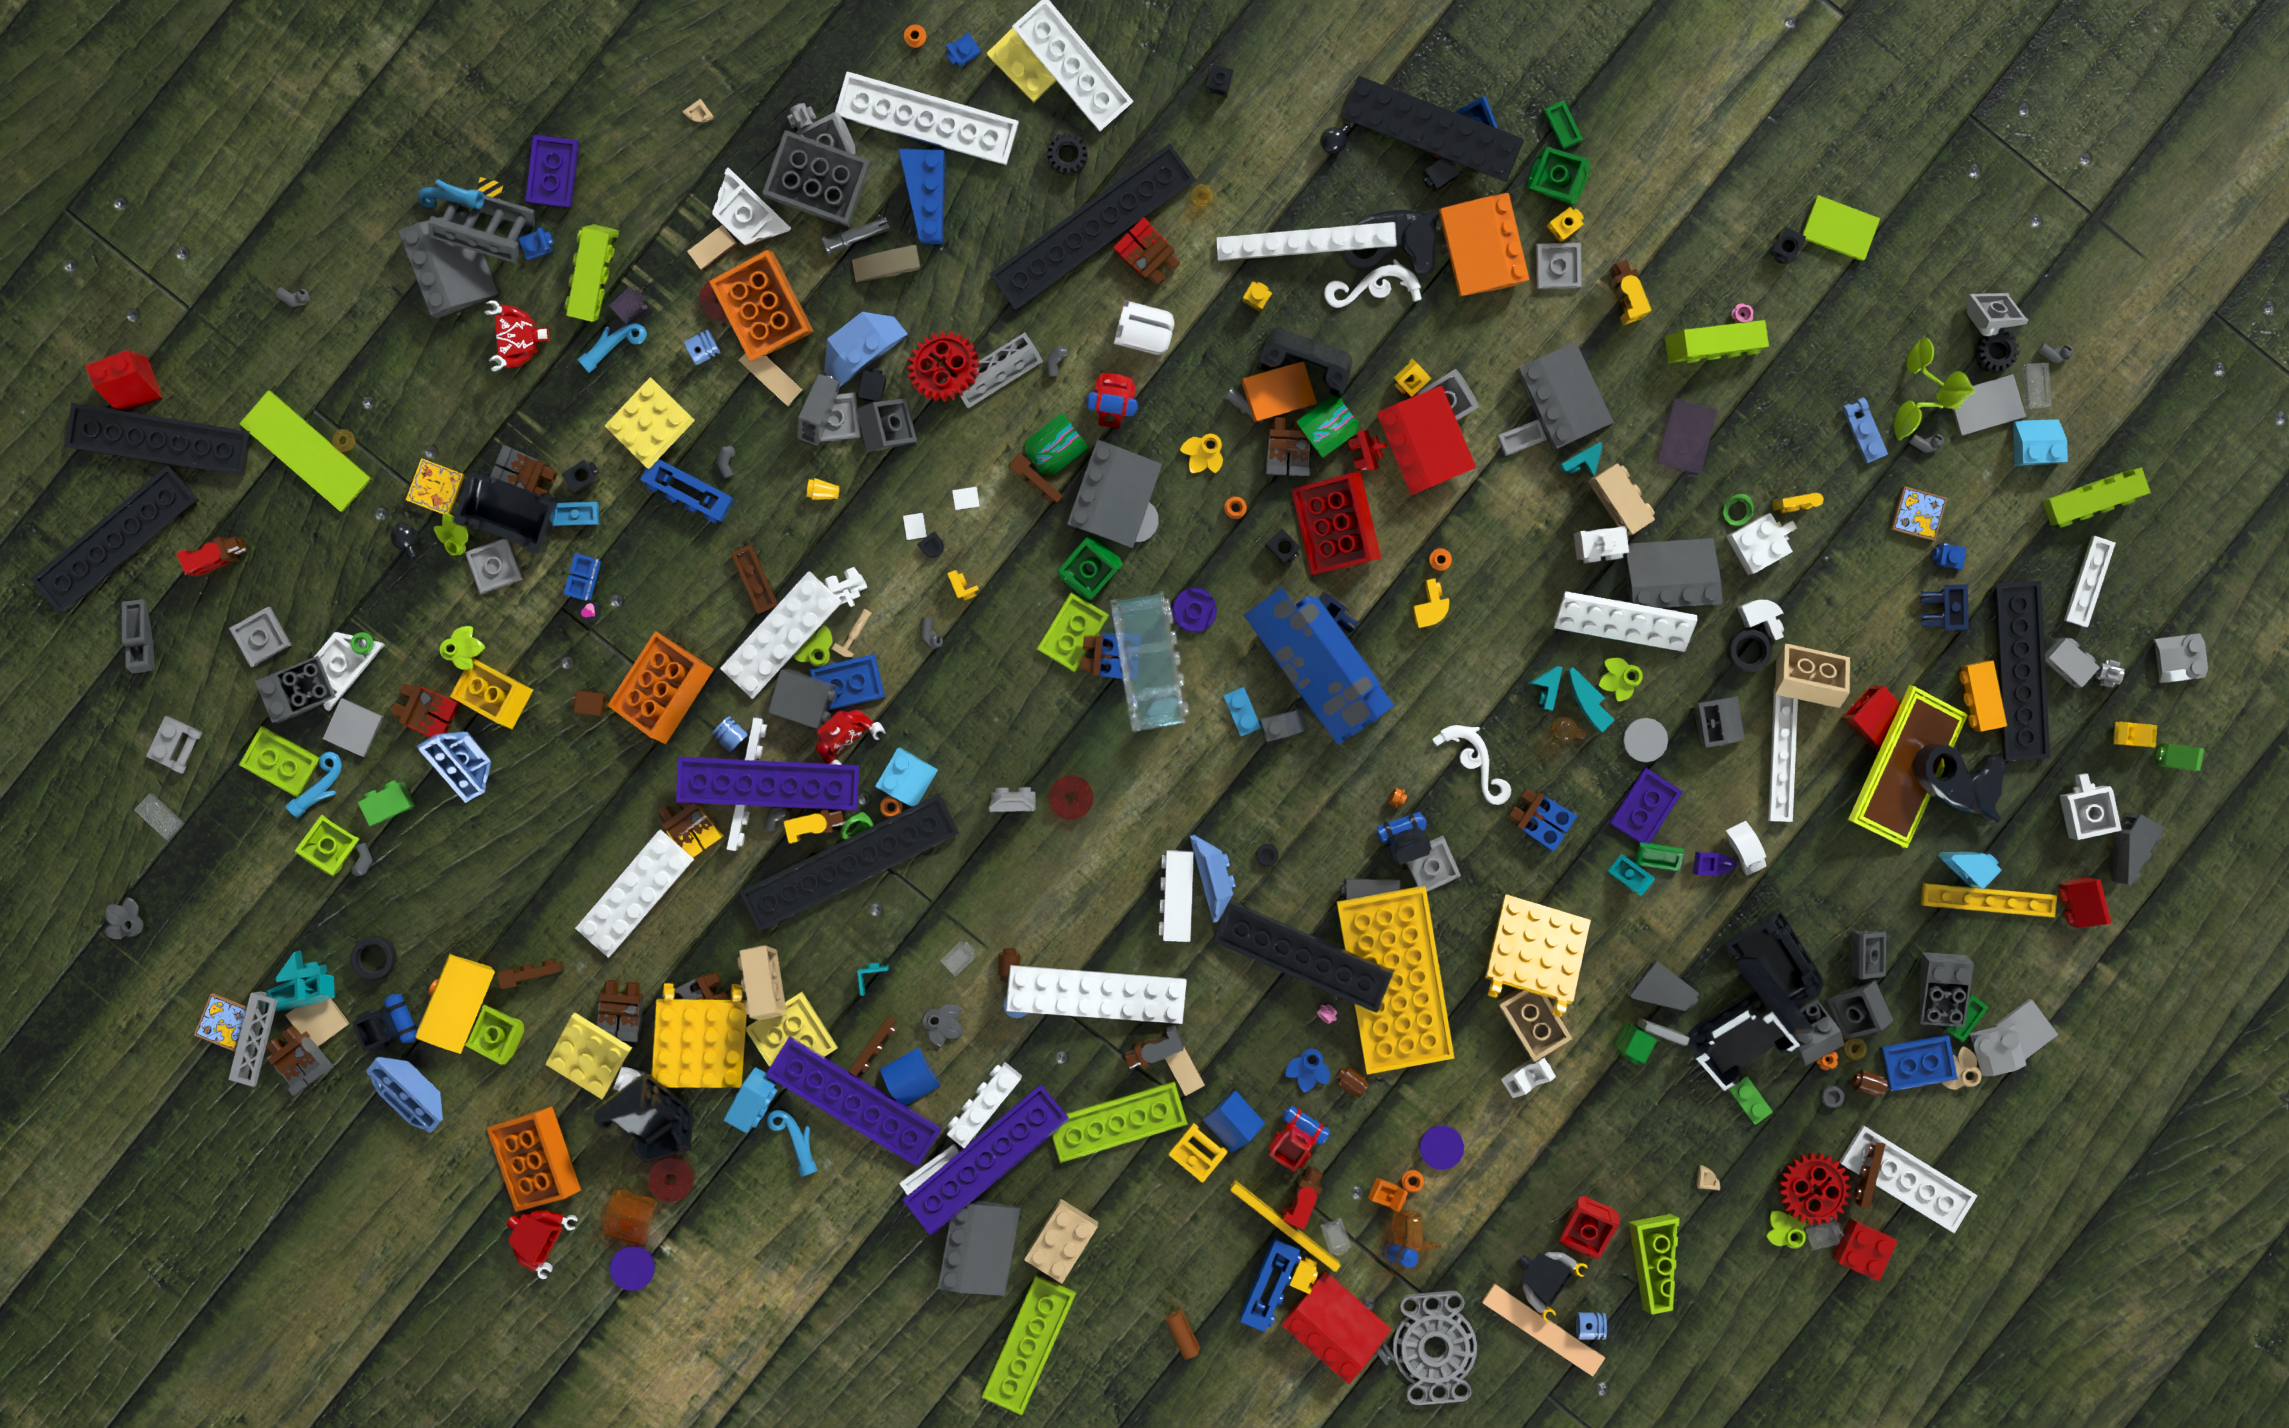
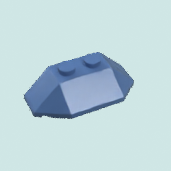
M861 312L827 339L824 372L826 375L840 381V389L908 336V334L895 317Z
M468 732L439 734L418 745V749L465 803L485 792L491 760Z
M1194 834L1189 835L1213 923L1218 922L1233 896L1232 889L1236 888L1233 875L1228 876L1226 867H1230L1227 854H1222L1219 848Z
M378 1057L366 1070L368 1076H371L377 1093L410 1125L425 1129L426 1132L431 1133L443 1120L440 1092L408 1061Z

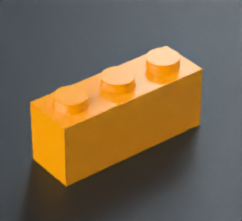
M1994 661L1961 666L1959 676L1966 690L1964 701L1969 706L1971 715H1969L1968 719L1971 728L1974 731L1982 732L2007 726Z

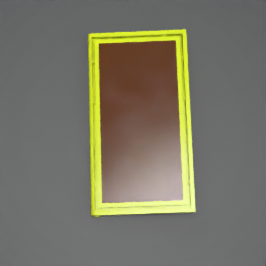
M1909 685L1848 820L1901 845L1902 848H1908L1931 797L1917 781L1914 775L1913 761L1918 751L1926 745L1939 744L1954 747L1968 715L1915 686ZM1940 755L1937 756L1933 763V772L1937 778L1940 777L1944 769V761Z

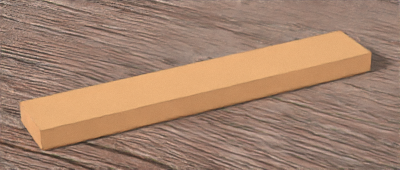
M1495 1283L1482 1300L1483 1304L1591 1376H1594L1605 1360L1603 1355L1552 1321L1546 1322L1540 1313Z

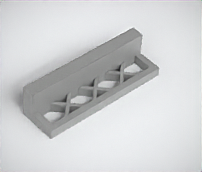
M1024 332L978 361L980 363V367L976 368L978 372L984 367L988 368L983 373L972 376L976 382H969L970 390L963 388V396L960 397L966 407L970 408L1042 363V358L1027 334ZM1027 343L1025 347L1016 349L1020 344ZM1007 355L1004 360L997 361L1001 356Z
M260 991L250 994L228 1079L252 1087L257 1084L278 999L268 997L265 992ZM268 1002L270 1003L268 1012L264 1014L266 1004ZM261 1025H262V1027H263V1032H262V1034H261L260 1036H258V1035H259V1031H260V1027H261ZM255 1047H256L257 1050H258L257 1056H255V1057L253 1058L254 1051H255ZM251 1069V1071H252L251 1079H247V1078H248V1074H249V1070Z

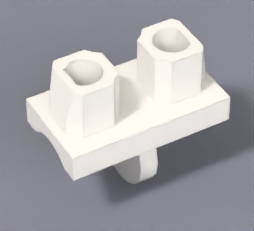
M855 567L844 572L847 580L839 583L836 576L825 579L826 587L842 601L841 604L848 602L850 607L855 606L853 599L861 596L859 591L868 588L861 574L859 575Z

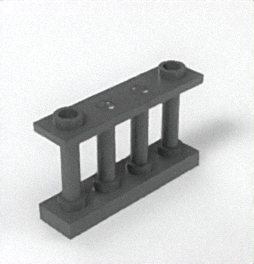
M484 195V204L481 209L470 208L464 204L448 201L450 204L442 219L431 216L428 221L430 238L516 263L519 258L518 242L515 241L523 225L534 228L535 215L534 210L525 206H519ZM459 206L472 209L464 225L451 222ZM481 212L493 216L485 232L473 229ZM502 219L515 222L507 238L494 235Z

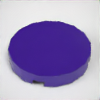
M1191 588L1177 596L1172 612L1174 620L1179 627L1186 631L1199 632L1211 626L1216 618L1217 607L1210 593L1203 589Z
M1448 1125L1433 1126L1424 1132L1420 1140V1153L1423 1160L1429 1166L1439 1170H1446L1460 1162L1464 1154V1143L1462 1137L1452 1127Z
M633 1245L622 1248L614 1255L610 1263V1273L613 1281L625 1290L636 1291L644 1288L655 1274L653 1256L647 1249L641 1246Z

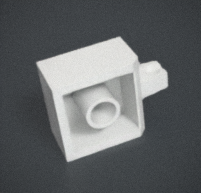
M1768 513L1726 537L1747 575H1750L1793 552L1787 542L1789 539L1787 534L1797 529L1793 520L1784 525H1781L1780 522L1776 523L1772 514Z
M1625 526L1588 532L1580 531L1574 534L1577 560H1583L1584 564L1601 561V557H1605L1606 561L1623 558V554L1629 552Z
M2087 773L2075 775L2076 787L2073 788L2074 792L2059 795L2069 839L2080 840L2121 831L2112 788L2110 786L2095 787L2093 783H2090Z

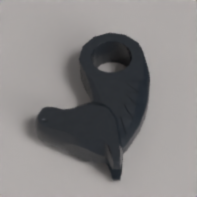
M1439 209L1428 213L1410 210H1391L1365 217L1355 225L1395 222L1397 246L1377 247L1376 253L1368 259L1356 257L1352 250H1342L1343 259L1352 268L1361 271L1372 269L1387 254L1399 246L1411 258L1414 272L1417 275H1428L1433 270L1435 263L1437 235L1435 221L1440 217Z
M1926 745L1918 751L1913 761L1914 775L1929 795L1952 809L1980 814L1987 821L1992 819L1999 822L2001 820L1995 805L2002 794V780L2006 765L2000 755H1985L1979 767L1969 774L1961 754L1950 745ZM1940 755L1944 761V771L1937 778L1933 772V763L1937 756Z

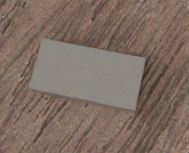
M1539 419L1497 436L1505 456L1547 440Z

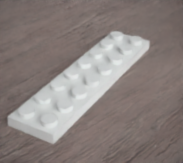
M846 72L835 111L843 119L1006 166L1019 124L1017 120L851 72Z
M1010 965L1006 1011L1182 1024L1186 979Z

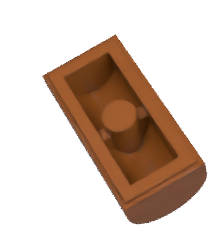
M1179 1309L1166 1316L1165 1321L1183 1358L1186 1360L1197 1356L1200 1346L1183 1311Z

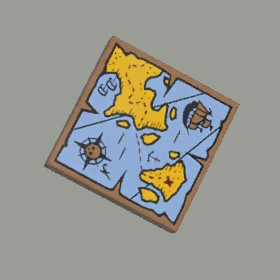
M1906 486L1902 487L1891 530L1935 541L1947 498Z
M215 993L210 994L194 1035L236 1052L247 1006Z

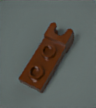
M1021 453L1008 465L1019 477L1025 475L1027 478L1024 481L1033 489L1036 487L1043 491L1041 496L1050 504L1053 501L1058 504L1063 499V496L1030 468L1032 466L1031 462Z
M555 959L542 961V966L534 967L533 964L520 966L521 971H518V967L498 972L500 988L515 987L520 985L522 980L564 970L563 962H556Z

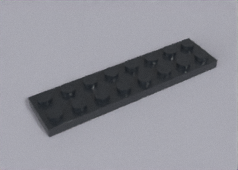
M1359 75L1341 116L1343 120L1504 182H1507L1524 142V139Z
M71 403L65 447L245 476L251 434L250 431Z
M167 465L30 580L59 614H63L197 503L199 499L172 466Z
M2041 581L1994 583L1999 689L2007 726L2001 727L2004 761L2050 758Z
M1231 900L1226 906L1213 940L1215 943L1375 1013L1379 1011L1394 971Z

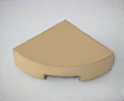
M701 99L682 111L685 116L695 122H708L714 119Z
M1699 1165L1697 1188L1720 1190L1719 1180L1713 1171Z

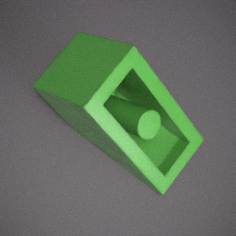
M2161 743L2156 751L2157 765L2200 771L2204 749Z

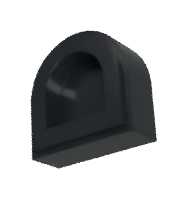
M935 531L917 544L922 552L930 558L939 557L944 551V543Z

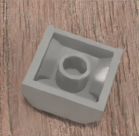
M836 112L797 131L798 135L855 155V144L846 123Z
M2008 293L1969 294L1966 301L1968 316L1980 333L1985 336L1998 334L2000 328L2023 325L2028 322V319L2025 318Z
M1454 369L1418 392L1419 395L1442 385L1457 420L1479 408L1475 396L1457 369Z
M2200 633L2153 639L2159 674L2158 683L2206 677L2208 671L2206 647Z
M1018 787V792H1009V788H995V792H991L990 812L1035 811V792H1031V787Z
M2014 1022L1970 1033L1982 1076L2004 1074L2026 1066L2020 1038Z

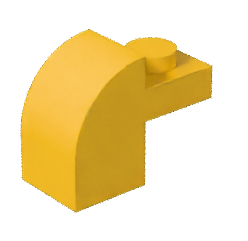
M1435 579L1424 581L1429 603L1412 607L1416 628L1434 625L1440 622L1448 612L1449 598L1440 600L1439 596L1442 595L1440 583H1436Z
M2115 722L2114 744L2156 748L2158 725Z

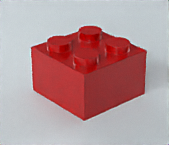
M1850 1218L1832 1258L1841 1265L1880 1281L1897 1244V1240L1890 1235Z

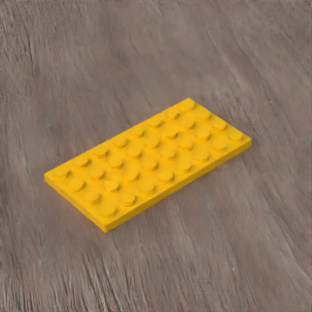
M1420 886L1338 901L1337 907L1345 950L1394 971L1377 1013L1354 1004L1366 1073L1373 1074L1454 1059L1426 887Z

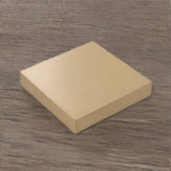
M332 999L295 1008L285 1015L300 1034L307 1031L310 1035L309 1038L318 1047L350 1024Z

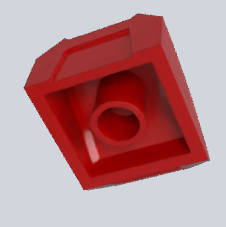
M1587 1196L1578 1197L1558 1242L1564 1247L1584 1256L1600 1259L1619 1226V1214L1612 1207L1589 1199Z

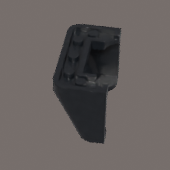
M1276 328L1269 333L1257 365L1258 369L1267 372L1269 367L1281 365L1285 355L1326 369L1323 380L1330 387V395L1338 398L1342 396L1352 367V357L1349 353L1285 329Z
M478 468L477 472H469L453 523L461 526L466 524L476 530L487 531L519 543V546H528L527 551L540 554L547 551L558 502L554 500L555 496L542 492L540 495L494 478L491 476V472Z
M1780 910L1768 914L1726 941V951L1730 957H1735L1737 960L1740 958L1758 959L1796 1007L1819 997L1824 986L1823 978Z
M1755 990L1697 1024L1689 1032V1040L1697 1061L1724 1091L1739 1082L1741 1077L1739 1068L1772 1048L1776 1047L1781 1053H1788L1800 1046L1795 1034L1791 1035L1788 1033Z
M649 1074L635 1078L601 1104L595 1111L594 1123L600 1128H609L613 1120L634 1137L633 1153L644 1163L690 1151L693 1115L690 1108Z

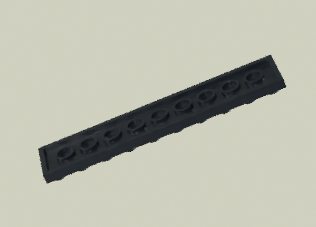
M1168 144L989 275L1014 310L1017 311L1135 226L1143 217L1146 218L1193 184L1196 179L1172 145Z
M937 794L739 893L760 932L959 834V831L941 795Z

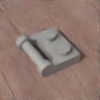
M165 716L146 757L170 767L176 772L184 773L188 757L196 740L200 739L202 732L169 716ZM184 733H186L188 738L177 761H174L172 759Z

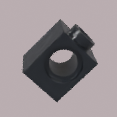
M1212 64L1206 92L1227 97L1234 70Z
M1442 158L1425 169L1422 179L1428 189L1432 188L1436 192L1456 179L1460 173L1452 161Z
M1785 227L1780 231L1769 254L1774 256L1773 259L1780 264H1790L1795 260L1806 236ZM1783 242H1786L1791 246L1790 253H1787L1783 250Z
M870 368L869 372L863 371L858 394L859 399L871 402L883 401L887 382L886 375H882L883 371Z
M582 460L562 473V476L575 494L583 492L600 481L597 475L600 473L593 462L589 463L586 460ZM586 470L588 477L585 481L580 482L578 474L580 471Z
M1283 528L1265 544L1283 564L1286 561L1291 563L1300 555L1297 551L1301 547ZM1280 542H1287L1290 545L1289 553L1282 554L1278 550Z

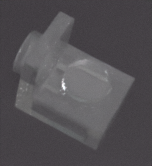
M1832 1217L1830 1218V1223L1824 1222L1821 1223V1226L1815 1224L1807 1226L1805 1229L1813 1250L1838 1245L1843 1236L1842 1225L1837 1223L1836 1219Z

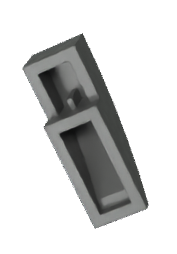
M144 599L122 602V644L126 647V668L131 673L155 671L152 630L146 600Z

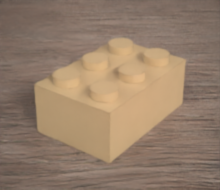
M1617 463L1589 480L1588 483L1618 527L1625 526L1627 536L1654 521L1653 514L1655 513L1648 503L1645 504L1641 499L1642 493L1636 484L1632 485L1628 479L1630 475L1627 469Z
M1785 643L1776 658L1775 694L1841 708L1850 693V657Z
M768 946L741 950L740 957H738V965L740 970H743L744 979L741 980L743 992H746L747 1001H745L746 1013L750 1015V1018L761 1021L787 1016L777 950Z
M1518 988L1496 1002L1530 1059L1534 1062L1572 1040L1560 1017L1552 1015L1554 1007L1547 997Z
M1060 1198L1026 1252L1024 1260L1058 1282L1063 1283L1096 1231L1098 1221Z

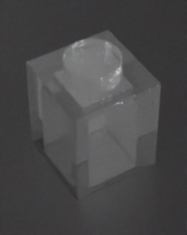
M960 940L940 961L956 977L975 959L976 956L973 954L975 949L967 941L963 943Z
M1341 1218L1320 1225L1330 1255L1335 1254L1339 1256L1348 1252L1351 1244Z

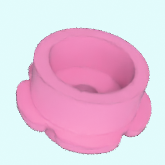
M1738 304L1732 311V319H1735L1736 324L1751 322L1753 320V309L1749 305Z
M1330 1004L1326 1006L1320 1005L1317 1014L1324 1022L1330 1024L1332 1021L1337 1020L1335 1016L1337 1011Z

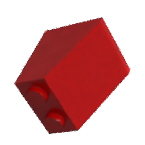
M126 350L85 365L93 387L116 410L127 412L163 399L147 356Z
M1871 685L1841 718L1879 753L1900 703L1884 685Z

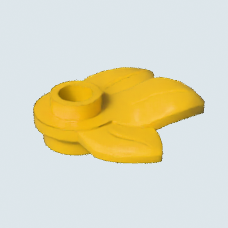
M1206 434L1202 438L1192 437L1184 442L1180 449L1184 454L1191 456L1189 460L1191 473L1201 472L1207 467L1212 472L1217 473L1223 464V457L1220 453L1222 443L1215 434ZM1208 441L1214 442L1215 447L1213 449L1206 447Z

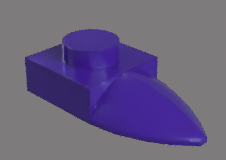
M1695 852L1694 874L1717 876L1729 873L1737 867L1735 861L1726 855L1715 852Z

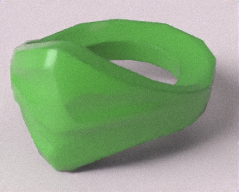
M1737 494L1729 498L1725 503L1723 509L1724 519L1730 525H1743L1752 517L1754 504L1746 494ZM1741 501L1746 504V514L1743 519L1734 521L1729 517L1728 510L1732 504Z
M860 812L851 817L843 825L841 837L846 840L872 827L873 823L869 816L864 812ZM860 821L851 832L846 833L847 828L852 823Z

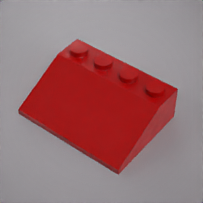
M1442 385L1377 412L1411 495L1477 468Z
M1361 472L1349 473L1291 489L1311 576L1381 559Z
M1324 1270L1314 1284L1310 1286L1311 1293L1305 1292L1281 1319V1323L1286 1330L1347 1384H1350L1365 1367L1392 1329Z

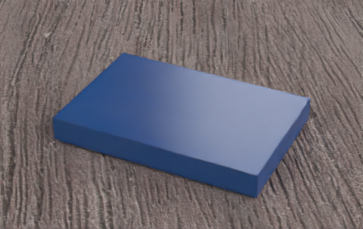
M875 654L809 669L811 677L837 685L835 689L837 697L835 702L831 704L829 711L885 697Z
M1949 1035L1881 1047L1890 1091L1958 1079Z

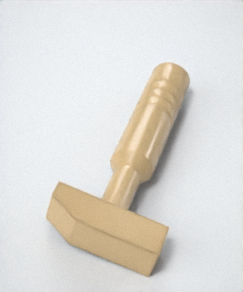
M864 608L848 634V639L842 647L835 643L832 649L844 657H854L855 654L848 651L853 640L858 637L872 613Z

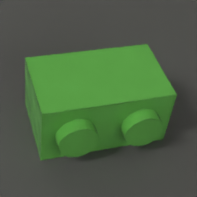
M396 781L385 784L383 786L384 790L376 793V790H373L363 795L364 799L359 801L358 804L369 826H375L415 807L404 782L396 783Z

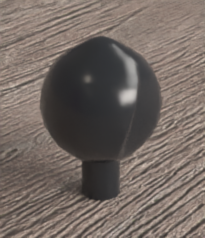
M1345 123L1340 128L1330 127L1326 129L1320 137L1322 149L1328 154L1342 152L1347 145L1346 134L1351 130L1350 126Z
M397 523L391 531L390 539L392 544L400 550H405L408 559L416 558L417 554L414 546L418 541L417 531L408 523Z

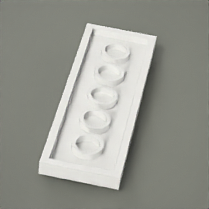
M1041 0L1012 26L1013 30L1099 132L1133 103V100L1049 0Z
M810 571L807 572L720 669L747 695L754 699L838 608L842 601Z
M1565 591L1554 622V628L1685 652L1697 623V615Z
M659 830L575 929L609 958L692 863L694 858L662 830Z
M1862 1125L1839 1162L1859 1175L1860 1168L1865 1164L1866 1160L1865 1148L1868 1143L1870 1144L1871 1138L1885 1143L1876 1186L1955 1233L1978 1195Z

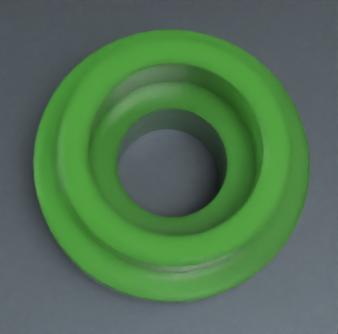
M357 633L351 639V648L357 654H368L374 647V640L368 633ZM362 639L366 641V646L364 648L360 646V641Z

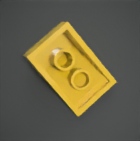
M471 658L473 669L463 671L450 697L492 721L513 729L533 689Z

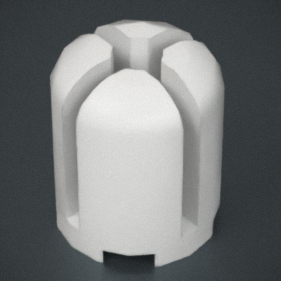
M1125 300L1114 344L1155 355L1163 354L1168 349L1175 324L1173 315L1165 310Z

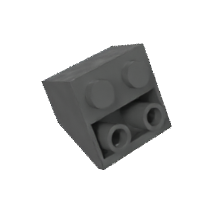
M1738 696L1693 703L1700 747H1712L1745 740Z
M1818 1000L1799 1009L1814 1028L1809 1034H1795L1800 1046L1795 1048L1794 1051L1805 1066L1845 1045L1841 1030Z

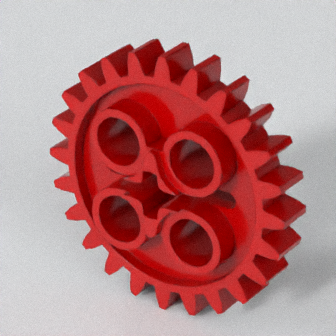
M942 331L940 337H937L933 333V339L929 340L927 337H924L926 343L923 345L918 342L917 344L920 349L912 350L915 357L908 359L912 364L907 366L910 372L908 376L913 381L912 385L914 388H917L920 395L924 393L926 399L932 396L934 401L937 402L941 396L942 400L946 402L947 396H950L955 400L956 393L963 396L962 389L970 390L968 383L976 382L972 376L979 375L976 369L980 367V363L977 360L979 356L975 352L976 349L973 344L970 345L967 338L963 340L961 334L955 337L953 331H951L946 336L944 331ZM948 349L945 354H940L942 350ZM930 355H934L945 367L948 366L950 371L958 377H952L950 373L943 366H939L937 361L930 357ZM963 362L962 366L955 368L958 363ZM932 365L929 370H924L927 366ZM948 378L945 383L940 384L942 379Z
M1809 1152L1808 1159L1805 1155L1800 1154L1801 1161L1793 1158V1167L1785 1165L1789 1172H1781V1175L1785 1177V1181H1778L1779 1184L1784 1186L1783 1189L1778 1190V1193L1785 1195L1780 1199V1202L1788 1203L1784 1209L1786 1211L1792 1210L1790 1216L1793 1218L1798 1216V1221L1802 1223L1806 1219L1808 1225H1812L1813 1221H1815L1816 1225L1821 1226L1822 1219L1825 1223L1829 1224L1830 1216L1837 1220L1836 1212L1844 1213L1841 1206H1849V1203L1844 1200L1845 1197L1852 1196L1846 1192V1189L1851 1188L1852 1185L1845 1183L1850 1177L1842 1175L1846 1169L1844 1167L1837 1168L1840 1162L1837 1160L1831 1162L1832 1157L1827 1155L1824 1158L1822 1153H1818L1815 1158L1814 1153ZM1820 1168L1821 1176L1815 1179L1813 1172L1815 1169ZM1803 1181V1189L1797 1192L1795 1189L1796 1183ZM1813 1185H1817L1816 1193L1812 1192L1814 1190ZM1833 1186L1834 1194L1827 1197V1188ZM1815 1199L1816 1207L1809 1210V1201Z

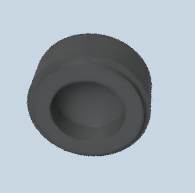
M1828 1085L1822 1089L1820 1099L1827 1107L1837 1108L1844 1101V1093L1839 1087Z

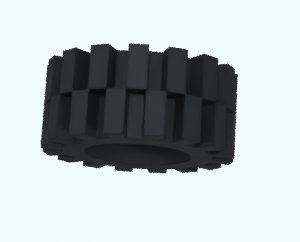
M1067 132L1064 135L1059 134L1057 138L1051 140L1047 156L1051 168L1055 169L1056 173H1062L1063 176L1071 174L1072 176L1076 172L1079 173L1085 167L1088 153L1082 138L1077 137L1074 133L1070 135ZM1070 146L1075 149L1076 158L1072 162L1066 163L1059 158V151L1063 147Z
M1999 330L1996 335H1984L1978 340L1979 343L1975 346L1977 351L1974 352V356L1978 355L1977 363L1981 362L1980 367L1987 368L1986 371L1999 372L2011 367L2018 358L2016 356L2020 353V351H2017L2019 343L2015 344L2014 342L2016 340L2015 336L2010 337L2011 333H2004V330ZM1993 343H2000L2004 347V356L1999 360L1992 358L1989 353V348Z

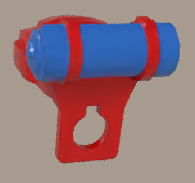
M1102 373L1096 379L1094 392L1089 393L1086 402L1088 409L1099 412L1098 425L1119 429L1122 416H1134L1138 409V403L1134 399L1136 385L1133 383L1132 378L1120 374ZM1108 414H1113L1116 421L1109 422L1104 417L1108 416Z
M1291 1105L1283 1112L1282 1121L1286 1124L1281 1133L1278 1132L1269 1144V1155L1283 1166L1295 1172L1298 1168L1301 1169L1309 1160L1312 1147L1316 1143L1319 1145L1323 1144L1329 1138L1330 1130L1321 1122L1319 1123L1303 1113L1301 1109Z

